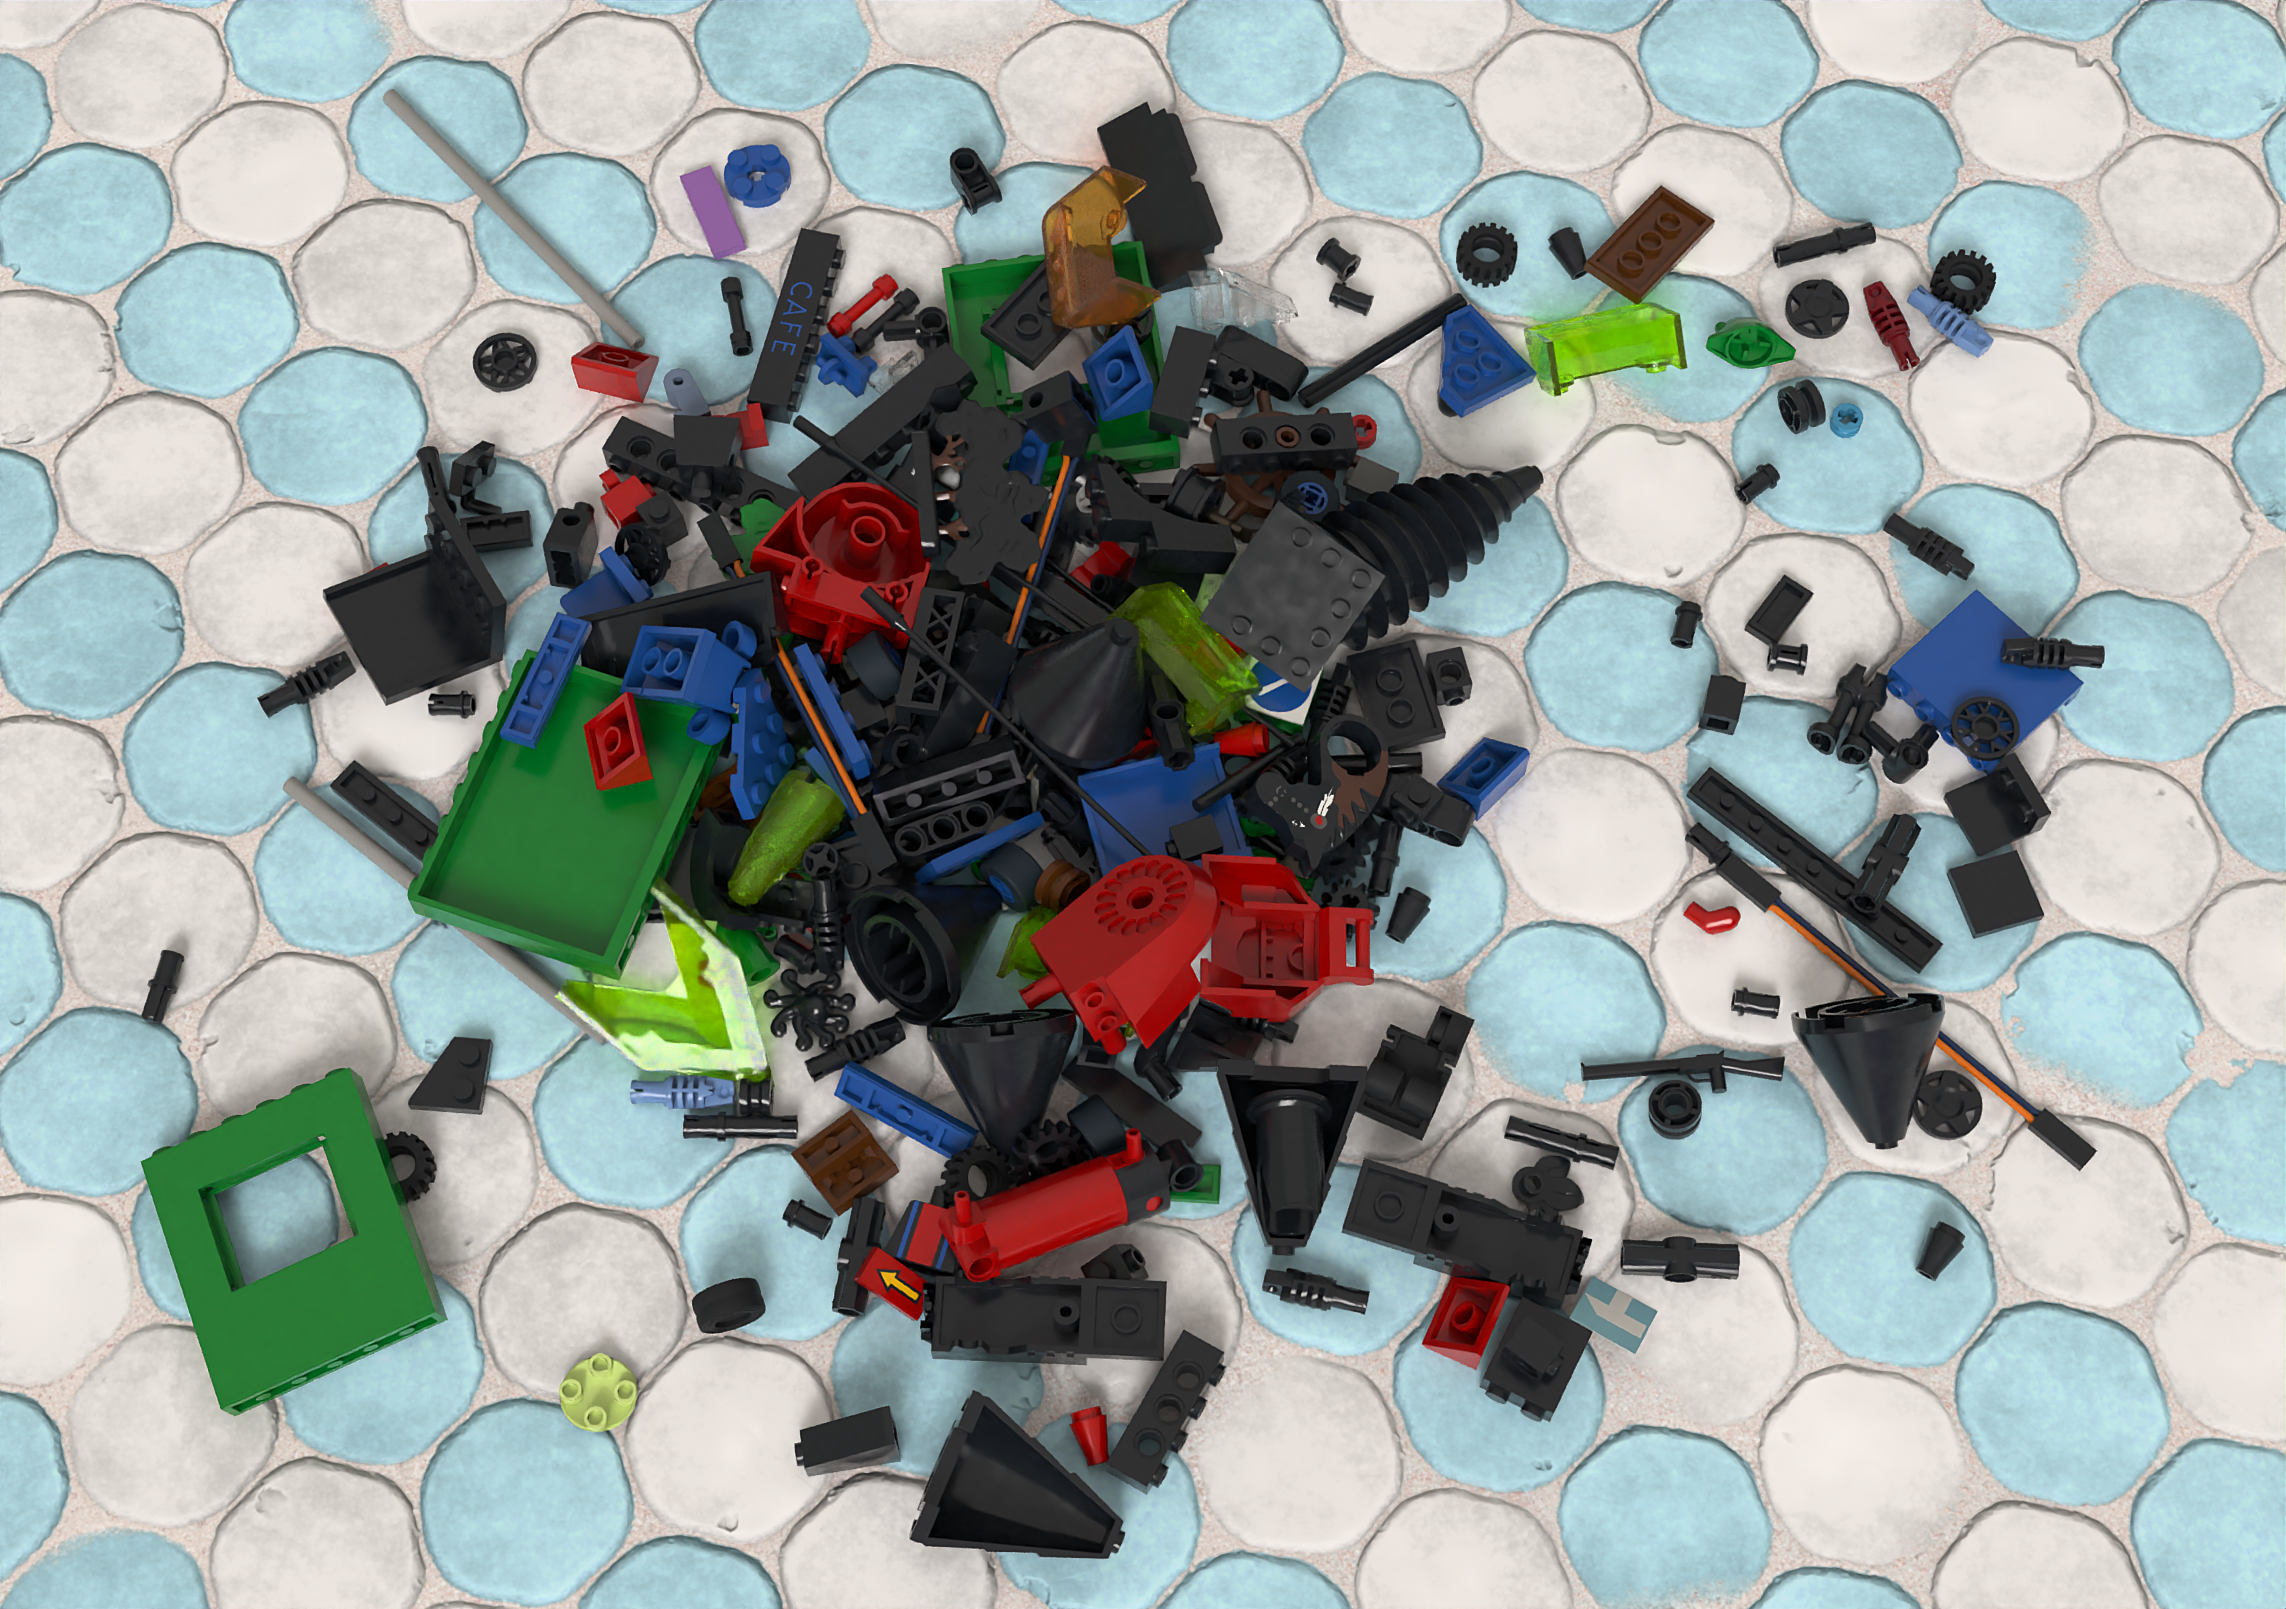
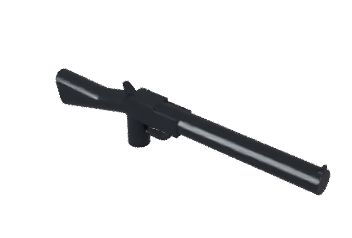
M1722 1050L1719 1054H1702L1689 1058L1589 1066L1581 1063L1582 1081L1678 1073V1075H1687L1695 1083L1711 1082L1712 1093L1719 1094L1727 1091L1724 1072L1781 1082L1785 1057L1746 1061L1724 1057V1050ZM1709 1073L1710 1079H1695L1690 1074Z

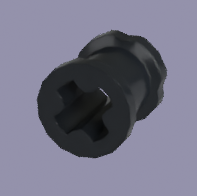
M1334 237L1322 246L1317 254L1316 261L1320 265L1326 264L1338 274L1337 278L1345 282L1356 272L1361 258L1357 254L1351 255L1339 246V240Z
M1771 639L1767 656V671L1773 672L1774 669L1796 671L1797 675L1803 676L1807 663L1808 645L1803 643L1800 647L1778 644L1777 640Z

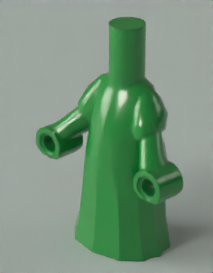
M717 923L715 929L717 945L711 958L727 959L725 956V948L727 946L742 986L751 987L763 982L780 969L781 964L773 957L756 934V932L762 934L764 940L770 943L778 937L775 926L773 928L756 926L754 931L743 929L730 931Z

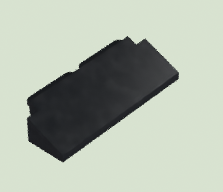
M1145 102L1098 127L1097 135L1135 241H1142L1148 277L1154 294L1159 295L1206 282L1207 263L1204 256L1214 253L1215 246L1221 244L1223 235L1204 184L1199 181L1192 182L1190 176L1195 175L1197 172V164L1178 115L1174 113L1167 114L1165 108L1152 114L1148 102Z
M771 571L577 617L591 622L592 630L580 653L582 666L623 680L642 625L707 629L717 634L716 638L719 641L722 640L723 631L731 621L736 620L747 625L755 632L757 647L755 654L749 660L751 668H744L743 672L748 669L771 665L774 661V654L780 653L776 638L792 634L776 577Z

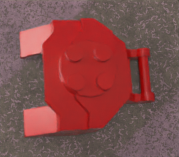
M1215 854L1201 855V868L1208 873L1220 895V901L1224 902V904L1221 906V915L1215 932L1211 937V962L1208 961V958L1200 959V984L1202 986V989L1199 991L1200 997L1230 1010L1231 1017L1265 1018L1267 1022L1286 1023L1322 992L1324 986L1343 982H1350L1359 986H1367L1374 983V970L1370 968V926L1374 924V913L1372 910L1345 907H1327L1322 909L1307 895L1292 870L1277 863L1276 858ZM1346 924L1355 926L1356 967L1346 966Z

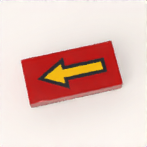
M872 1247L853 1280L912 1321H918L923 1312V1282L927 1281L879 1247Z

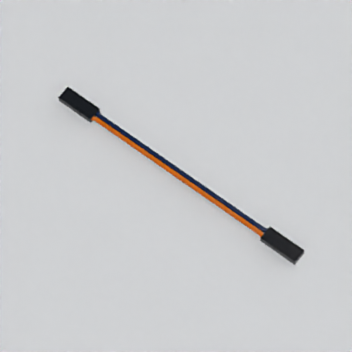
M1096 405V407H1097V416H1098L1100 410H1099L1098 405ZM1092 434L1064 440L1060 452L1063 464L1038 538L1042 555L1037 563L1031 564L1026 576V580L1036 587L1044 568L1078 462H1084ZM1024 586L1005 640L1016 649L1018 648L1035 596L1034 593ZM1010 670L991 702L997 710ZM988 710L967 748L994 739L990 732L995 717Z
M715 511L696 522L722 572H727L731 580L745 577L740 565L744 561L718 512ZM776 638L780 653L774 654V663L853 815L854 820L850 821L876 873L881 877L901 864L872 810H866L781 643Z
M1734 853L1718 867L1716 873L1764 913L1770 910L1778 915L1875 996L1889 994V998L1899 997L1786 905L1780 898L1782 893ZM1941 1030L1939 1031L1935 1044L1937 1047L2027 1119L2030 1124L2028 1129L2081 1171L2097 1152L2095 1148L2046 1108L2041 1111L2033 1107Z

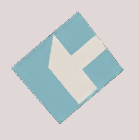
M1593 1276L1572 1312L1570 1319L1636 1354L1658 1311Z

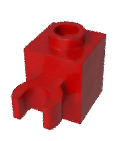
M611 468L599 475V478L603 481L602 487L607 492L600 497L605 514L619 531L624 526L639 521L635 507L657 495L649 483L642 484L635 474L622 483Z

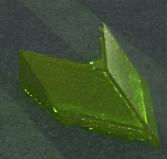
M660 876L654 881L649 892L659 900L679 971V976L664 992L566 979L555 996L641 1070L678 1072L679 1075L708 1076L734 1082L741 1081V1078H750L753 1082L762 1081L764 1078L773 1079L740 958Z

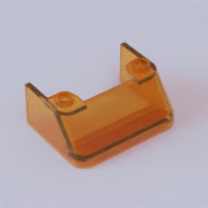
M1103 165L1046 211L1041 228L1052 320L1056 325L1067 329L1125 324L1161 298V291L1121 277L1116 278L1111 239L1126 226L1125 203L1147 187L1145 180Z

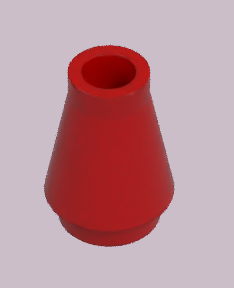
M1256 721L1224 732H1217L1214 735V743L1219 742L1220 754L1227 753L1260 757L1261 753L1269 751L1270 739L1266 724H1258Z
M1096 1406L1070 1414L1072 1424H1069L1086 1458L1088 1467L1107 1462L1109 1459L1107 1415H1102L1101 1407Z

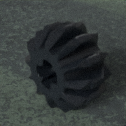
M1349 878L1345 882V888L1334 882L1331 885V893L1325 891L1322 893L1321 901L1323 904L1319 905L1322 909L1327 907L1370 909L1374 913V924L1370 926V930L1376 928L1377 921L1375 917L1380 915V907L1374 904L1377 898L1375 892L1365 894L1366 885L1364 882L1357 888H1353V883ZM1346 924L1347 943L1352 941V936L1355 933V926L1352 924Z

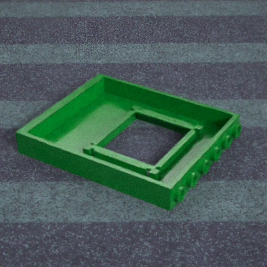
M1123 241L1115 245L1085 247V250L1119 272L1118 282L1106 294L1112 293L1113 290L1122 289V291L1132 292L1141 296L1151 306L1154 317L1153 330L1148 339L1139 347L1153 382L1154 400L1164 367V359L1142 241ZM1051 253L1034 256L1021 255L1017 258L1005 260L990 259L983 263L955 264L951 267L942 268L953 350L972 369L978 381L973 392L965 399L969 401L976 400L981 407L996 406L1004 411L1008 418H1010L1011 414L1022 411L1023 392H1010L1004 350L981 335L980 328ZM1116 300L1117 307L1123 306L1121 300ZM1128 301V303H1129L1128 308H1129L1134 302ZM1111 302L1107 303L1103 307L1110 308ZM1143 309L1134 311V314L1140 313ZM1147 316L1139 321L1144 330L1148 324ZM1110 331L1108 338L1114 334L1112 331ZM1089 383L1081 384L1094 400ZM1007 399H1013V404H1007ZM1151 409L1110 421H1103L1099 413V432L1092 434L1086 457L1090 461L1092 454H1099L1102 458L1106 455L1115 462L1117 461L1131 475L1180 468L1178 437L1148 429ZM1064 440L1051 443L1041 481L1042 487L1056 486V478L1063 464L1060 452ZM1010 456L1003 463L1004 468L1006 470L1008 468Z
M350 1067L334 1069L328 1072L324 1079L313 1084L307 1083L296 1086L290 1091L291 1094L277 1100L263 1101L256 1106L255 1110L249 1113L230 1116L224 1119L220 1126L209 1131L203 1130L192 1133L186 1138L187 1141L176 1146L159 1148L152 1153L151 1157L140 1161L220 1409L233 1416L242 1414L448 1320L363 1079ZM323 1136L326 1139L320 1141L318 1137ZM323 1146L354 1237L246 1285L216 1194ZM207 1187H213L214 1189L208 1191Z

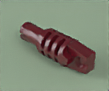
M1882 281L1863 288V296L1868 309V315L1882 344L1890 347L1900 371L1909 370L1908 361L1912 368L1920 363V359L1908 338L1910 336V328L1896 300Z

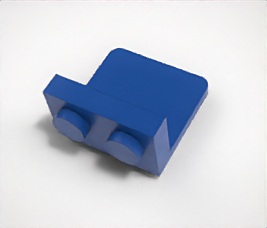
M609 546L599 553L604 570L562 596L560 604L567 615L577 618L651 600L654 594L644 579L637 581L632 573L635 570L624 554L618 556L613 548Z

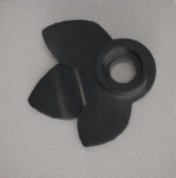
M1552 1155L1542 1157L1536 1162L1534 1167H1524L1513 1176L1512 1192L1517 1200L1527 1204L1529 1213L1535 1208H1539L1546 1214L1557 1216L1559 1211L1573 1210L1584 1203V1196L1579 1186L1573 1180L1566 1178L1571 1162L1564 1157ZM1528 1179L1534 1182L1536 1190L1528 1187Z

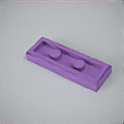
M711 165L681 175V184L714 259L718 260L746 250L744 239Z

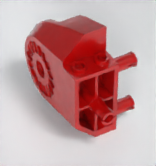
M868 482L839 484L821 492L805 507L806 498L801 496L754 548L749 566L755 574L765 571H771L775 574L791 632L823 641L824 643L819 654L822 660L827 662L830 651L833 650L834 653L830 664H839L842 661L844 648L848 649L874 630L881 632L896 649L906 648L909 637L895 628H890V624L868 605L860 595L868 586H871L898 613L904 615L907 625L911 630L913 629L922 587H925L931 566V558H923L918 511L885 487Z
M1167 855L1141 856L1115 867L1056 917L1029 937L1028 940L1048 973L1025 988L1018 990L1029 1010L1032 1011L1061 992L1093 1040L1096 1042L1100 1039L1104 1050L1108 1054H1118L1125 1049L1127 1040L1119 1027L1127 1022L1145 1048L1148 1049L1202 989L1191 963L1212 937L1221 915L1220 895L1214 883L1203 868L1190 861Z

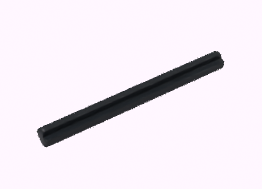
M1455 293L1299 390V402L1304 408L1314 406L1442 326L1447 315L1467 306L1466 299L1462 294Z

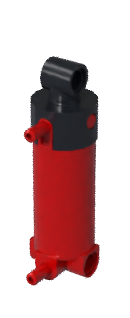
M1131 1128L1126 1131V1145L1101 1153L1099 1157L976 1202H970V1196L967 1191L956 1192L954 1194L955 1206L946 1209L941 1214L938 1225L967 1278L972 1282H982L1001 1275L1000 1271L1114 1228L1123 1225L1128 1226L1168 1211L1171 1204L1169 1188L1171 1187L1175 1192L1181 1193L1195 1188L1203 1179L1204 1169L1184 1140H1170L1158 1148L1155 1153L1148 1141L1141 1139L1140 1130Z

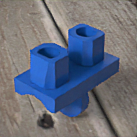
M830 333L822 335L820 338L822 346L815 359L817 361L816 365L821 368L818 373L819 381L824 385H829L835 381L839 386L843 385L856 398L864 394L866 383L875 376L877 363L870 356H864L859 360L854 357L856 346L847 335L836 339Z

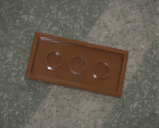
M1661 185L1585 262L1583 270L1636 305H1639L1713 228L1715 220Z

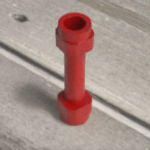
M888 274L878 277L872 282L873 289L843 314L837 312L830 318L831 320L826 323V327L832 336L839 338L848 335L853 330L852 324L881 299L884 301L889 300L894 295V292L898 290L895 280Z

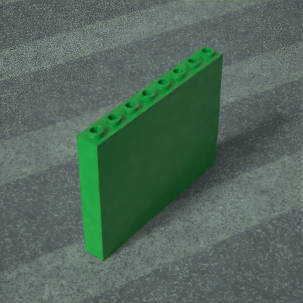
M526 649L522 660H517L514 664L511 674L512 681L508 689L503 690L498 698L497 713L493 721H488L485 725L482 735L483 742L478 752H473L469 759L468 774L464 782H460L455 788L453 805L449 814L442 816L438 825L439 835L434 845H430L425 851L423 868L419 877H415L411 881L407 897L416 914L619 981L729 732L719 743L708 746L688 737L686 733L690 719L700 709L634 698L640 716L653 779L603 791L597 790L583 725L623 695L619 693L623 679L575 664L536 749H532L504 740L500 735V731L538 653Z

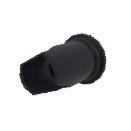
M1280 1089L1252 1098L1246 1105V1118L1256 1126L1257 1189L1262 1226L1264 1231L1272 1233V1235L1285 1237L1310 1234L1315 1213L1320 1214L1322 1211L1325 1184L1323 1124L1332 1117V1103L1318 1093L1300 1089Z

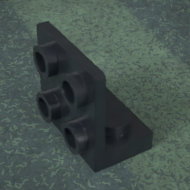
M2015 752L2002 757L1993 773L1949 791L1943 797L1977 856H1983L2040 831L2051 815L2050 809Z

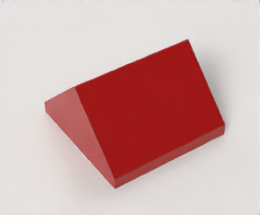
M595 341L571 357V366L578 388L643 403L657 368L659 357Z
M625 692L583 725L597 790L603 791L653 779L632 692Z
M1451 1276L1422 1345L1427 1349L1477 1370L1511 1288L1507 1284Z

